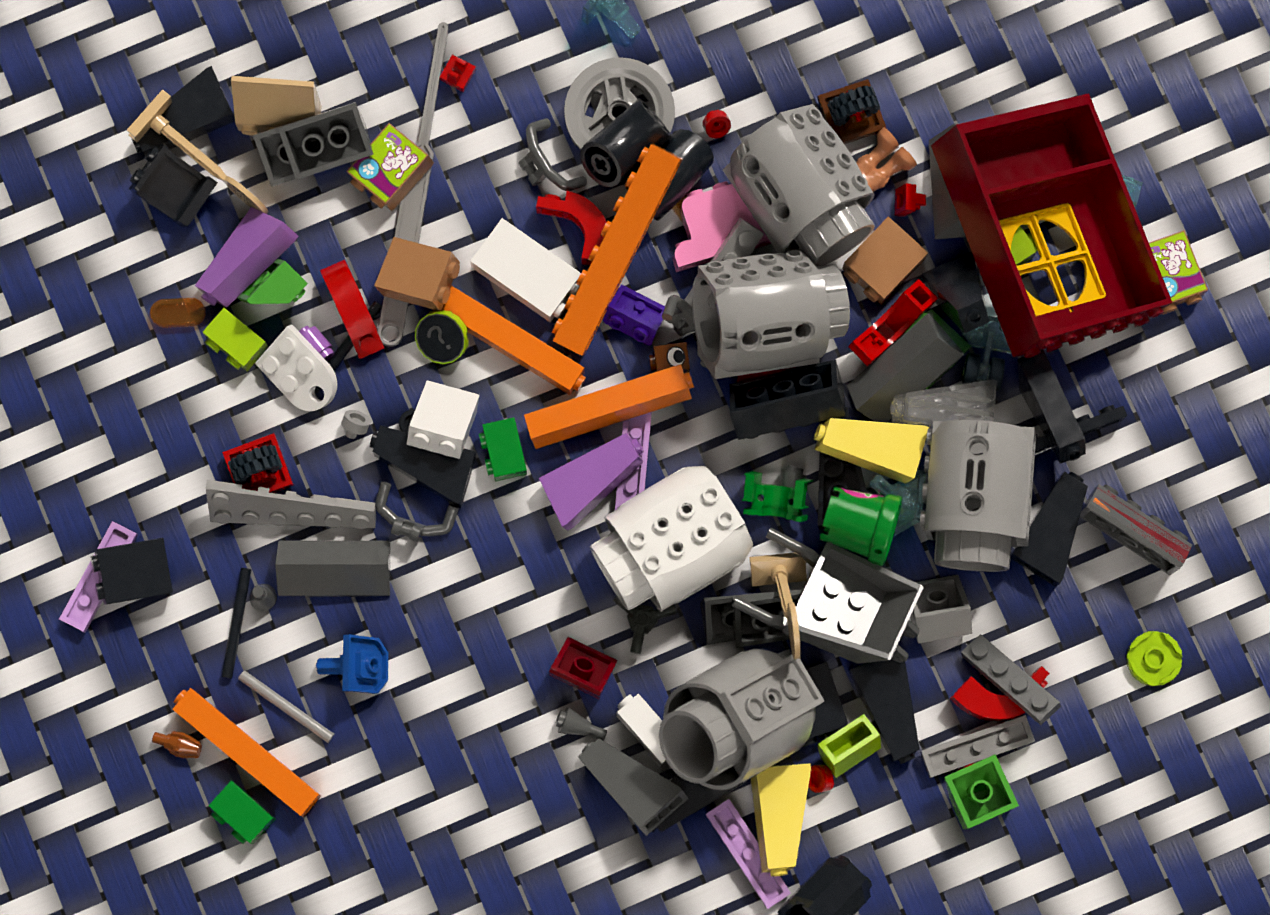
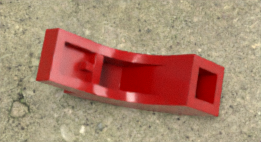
M567 191L565 201L560 200L559 196L545 194V197L538 196L536 204L537 213L568 219L581 229L585 239L581 263L590 266L592 261L588 259L595 245L600 247L604 239L601 236V232L607 221L602 212L590 200L575 192Z
M342 260L320 270L359 359L384 349L375 324L346 261Z
M917 280L901 294L896 302L872 326L857 337L849 345V348L866 366L870 365L902 337L921 314L928 311L938 298L920 280Z
M1041 666L1030 677L1044 688L1048 684L1045 678L1050 673ZM972 676L950 698L961 710L982 720L1005 721L1025 713L1009 697L986 690Z

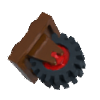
M869 79L818 95L817 97L825 121L836 132L844 145L877 134L883 127L887 128L880 111V104L873 87L870 85Z

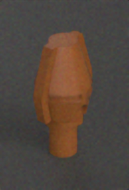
M172 731L168 735L155 732L152 738L153 743L163 745L165 749H168L171 754L177 757L199 758L201 742L183 732Z

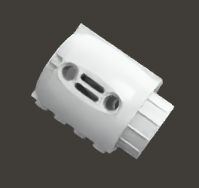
M693 466L676 471L605 516L604 519L610 534L590 546V550L606 580L627 610H631L646 600L651 599L654 605L660 611H663L671 605L690 597L743 564L753 548V542L745 522L717 477L705 466Z

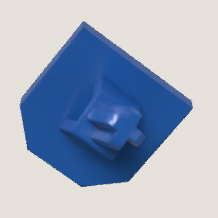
M350 634L343 635V655H340V658H319L316 663L317 673L320 675H343L342 691L378 694L388 681V651L379 638Z

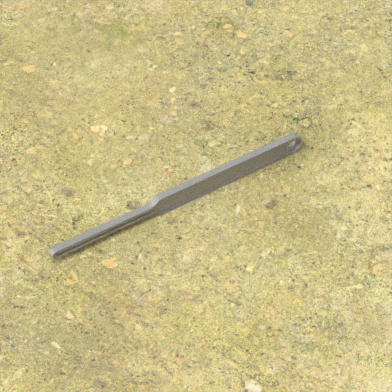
M441 22L438 25L419 140L416 144L432 160L434 159V153L429 146L449 31L448 24L445 22ZM432 166L400 202L395 237L419 243ZM384 296L378 334L383 345L394 347L401 342L409 303ZM388 326H394L399 331V337L393 342H387L382 338V331Z

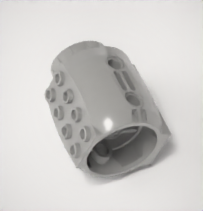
M814 104L780 112L774 119L749 135L734 150L730 157V163L723 169V172L778 253L799 250L803 251L815 266L827 265L859 245L871 234L875 227L865 211L874 198V192L869 187L866 178L861 173L847 147L825 121L821 112Z
M799 250L739 257L721 262L711 261L707 265L698 266V274L694 279L692 288V315L698 342V356L715 379L819 363V358L823 357L827 350L829 339L845 336L849 327V297L840 270L833 264L815 266L806 254Z
M980 420L933 421V429L928 428L927 445L931 451L930 456L925 457L924 472L926 477H928V483H923L922 500L926 504V511H921L920 527L929 540L935 541V564L941 567L967 571L1000 572L1009 570L1011 547L1028 546L1036 447L1035 428Z
M761 649L740 652L697 675L670 694L665 704L663 720L659 728L660 747L669 766L683 779L693 783H700L711 789H730L800 750L811 734L815 721L816 706L825 701L800 659L794 660L792 655L784 657L780 654Z

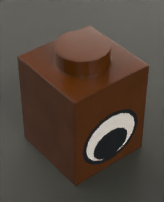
M686 342L654 346L653 354L649 355L651 371L658 372L681 364L684 373L690 372Z

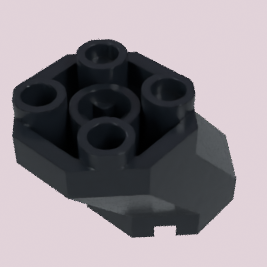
M839 855L837 858L829 857L818 866L814 873L777 912L778 915H855L871 897L870 888L872 887V882L847 857Z

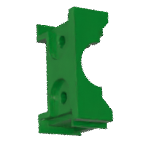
M751 471L744 474L746 479L742 501L752 502V506L744 508L743 514L778 516L796 522L807 521L808 515L802 514V509L809 507L805 506L807 483L813 481L812 479L802 478L796 480L795 488L761 483V472Z

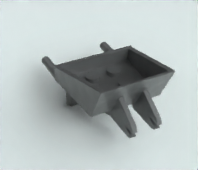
M770 527L766 538L801 555L813 568L795 604L801 641L857 664L888 661L891 659L900 663L907 661L909 655L898 643L902 635L909 638L918 637L920 630L909 619L924 588L923 586L832 543L826 542L820 554H818L810 547ZM736 597L732 607L771 627L783 630L784 638L789 639L788 621L785 616L772 615Z

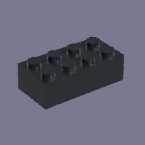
M836 359L729 384L730 416L738 440L754 439L759 435L772 432L780 433L789 428L806 427L815 422L846 416L844 385Z

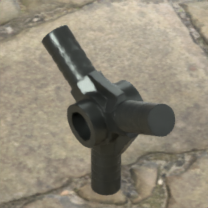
M617 596L613 599L616 604L628 613L627 619L631 631L634 632L630 652L635 654H641L644 636L658 623L657 620L677 614L674 604L663 611L645 605H638L631 610H627Z

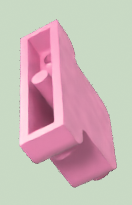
M727 181L714 185L713 190L703 192L702 189H698L687 194V198L683 201L680 209V216L688 240L675 245L676 250L673 255L675 270L679 272L709 263L739 218H742L764 233L732 184H728ZM765 233L754 249L772 244Z

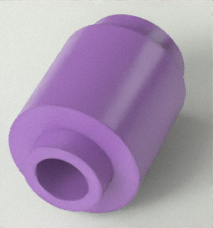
M305 326L299 331L326 361H329L335 354L331 349L332 345L316 326L311 328Z

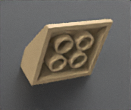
M242 76L231 77L235 124L238 131H242L245 135L253 136L258 134V132H264L321 113L322 105L315 83L312 81Z

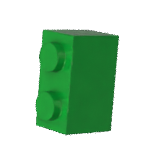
M515 417L482 424L484 432L479 433L482 449L488 448L490 459H485L488 476L494 474L495 482L527 475Z
M232 780L208 805L214 810L210 815L221 825L227 822L234 829L231 834L242 844L246 841L254 844L276 820Z

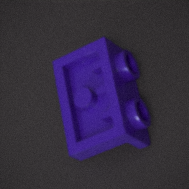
M621 284L607 308L603 322L611 328L651 346L656 333L664 321L662 313L665 306Z

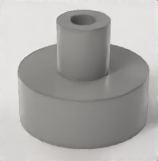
M356 410L346 411L341 421V425L347 430L345 435L351 439H355L357 434L367 433L371 423L367 415Z

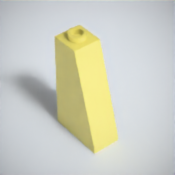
M830 418L817 427L814 435V440L817 443L814 450L906 484L915 478L927 438V430L930 427Z
M810 764L772 766L751 778L762 873L770 872L772 877L787 875V871L796 866L811 772Z

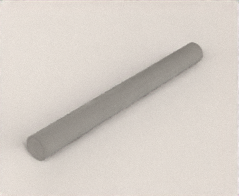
M245 670L239 676L238 680L327 743L334 737V733Z

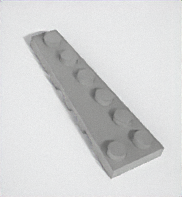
M207 480L206 483L210 522L221 524L245 523L248 525L273 524L276 526L300 525L303 527L376 528V507L373 502L331 498L315 494L310 498H304L293 491H286V494L282 495L269 493V488L258 487V491L242 489V484Z

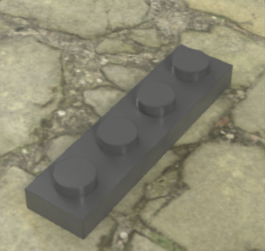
M981 634L961 651L962 658L1038 724L1042 725L1061 707L1060 702Z

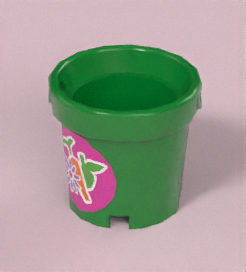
M834 487V494L839 495V498L835 496L830 498L823 523L824 531L829 533L828 535L821 533L820 540L866 556L869 562L883 566L894 536L903 497L894 494H887L884 497Z

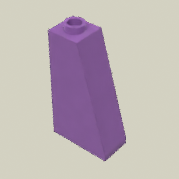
M251 207L196 283L195 287L203 293L201 298L213 306L218 303L227 308L299 236L284 222Z
M625 433L539 478L564 529L569 531L574 528L643 463L640 454L644 451L637 438L632 439L628 433Z

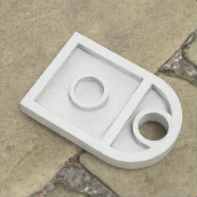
M293 325L287 326L255 362L287 399L301 410L316 411L331 403L336 395L337 378L333 368ZM316 386L323 389V400H319L315 396L314 390Z

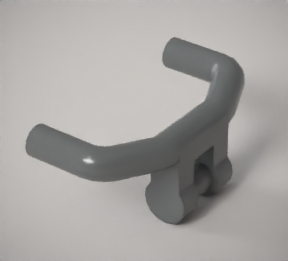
M545 118L530 123L526 128L530 152L518 164L522 170L527 172L531 185L535 186L541 183L546 177L564 191H572L586 186L587 180L584 176L566 180L558 174L539 147L537 132L550 128V120Z
M677 295L670 296L666 302L662 318L668 323L673 324L674 330L679 336L695 331L692 307ZM701 360L700 364H701L703 367H706L705 364H704V363L702 362V360Z
M381 482L375 507L376 511L393 525L391 534L397 536L402 534L410 537L409 540L418 542L421 536L444 535L452 530L459 510L457 505H448L443 524L426 526L399 517L386 506L391 484Z

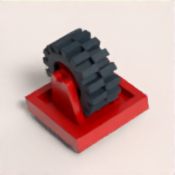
M274 433L222 452L233 483L242 484V489L258 491V487L269 488V493H275L294 486Z

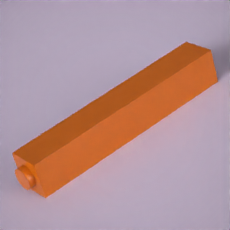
M451 285L450 297L447 303L443 305L441 311H450L460 317L466 325L468 333L568 395H571L574 389L576 391L580 390L586 380V377L583 376L585 367Z
M681 364L525 414L524 417L534 447L538 449L690 400L692 397L689 389L694 388L690 373H684Z
M192 688L188 691L183 690L175 698L173 703L176 705L172 710L301 817H304L319 800L321 795L195 690Z

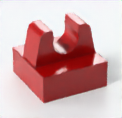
M452 54L440 75V80L464 92L476 71V66Z
M906 183L895 189V216L905 217L919 210L920 206H926V195L916 193V184Z

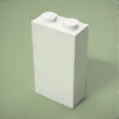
M503 218L470 261L471 267L548 322H551L554 317L560 318L565 311L564 303L571 294L576 295L580 287L576 284L581 274L579 271Z

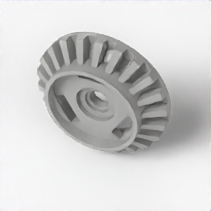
M630 58L605 59L587 67L574 80L565 100L564 115L566 128L575 146L577 145L581 150L586 142L615 119L612 115V110L615 107L622 106L627 109L637 100L630 91L633 88L640 90L652 104L650 107L671 133L674 125L675 105L671 90L666 81L652 67ZM597 93L602 96L592 118L586 116L585 113L592 96Z

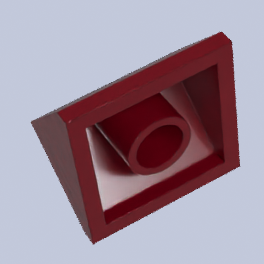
M567 637L549 670V676L600 699L618 660Z

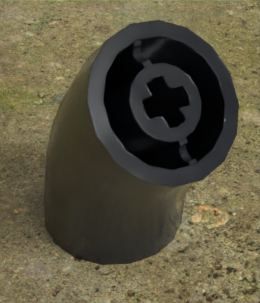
M638 98L617 118L583 145L580 151V159L583 168L596 183L604 187H613L618 185L641 165L638 162V158L644 147L649 148L651 144H655L661 148L673 136L652 109Z
M684 129L674 131L672 133L673 138L661 147L683 160L654 216V219L657 221L661 220L690 191L713 164L714 155L712 149L703 138L692 131Z

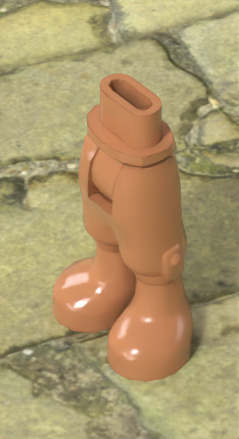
M884 127L877 133V146L870 154L863 155L856 162L873 192L884 188L893 174L900 170L909 171L917 165L915 159L905 148L901 147L898 149V141ZM897 150L884 166L876 169L879 162Z

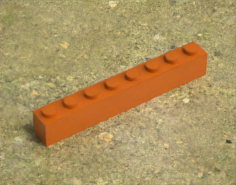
M651 144L649 148H643L638 158V162L641 165L637 173L632 171L625 185L629 189L624 198L622 196L618 198L613 208V211L617 213L612 222L607 221L601 232V236L604 239L600 247L595 245L588 259L592 263L588 271L583 270L576 283L580 287L576 295L571 294L564 307L568 311L564 319L559 318L553 328L552 333L556 334L553 339L554 342L581 356L586 354L605 316L607 308L615 296L683 160L682 158L655 144Z

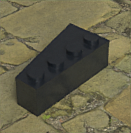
M845 407L846 416H841L838 419L850 420L847 407ZM827 420L820 421V424L822 425V424L825 423ZM820 452L819 530L825 529L823 523L831 496L839 498V495L834 494V487L867 493L861 467Z

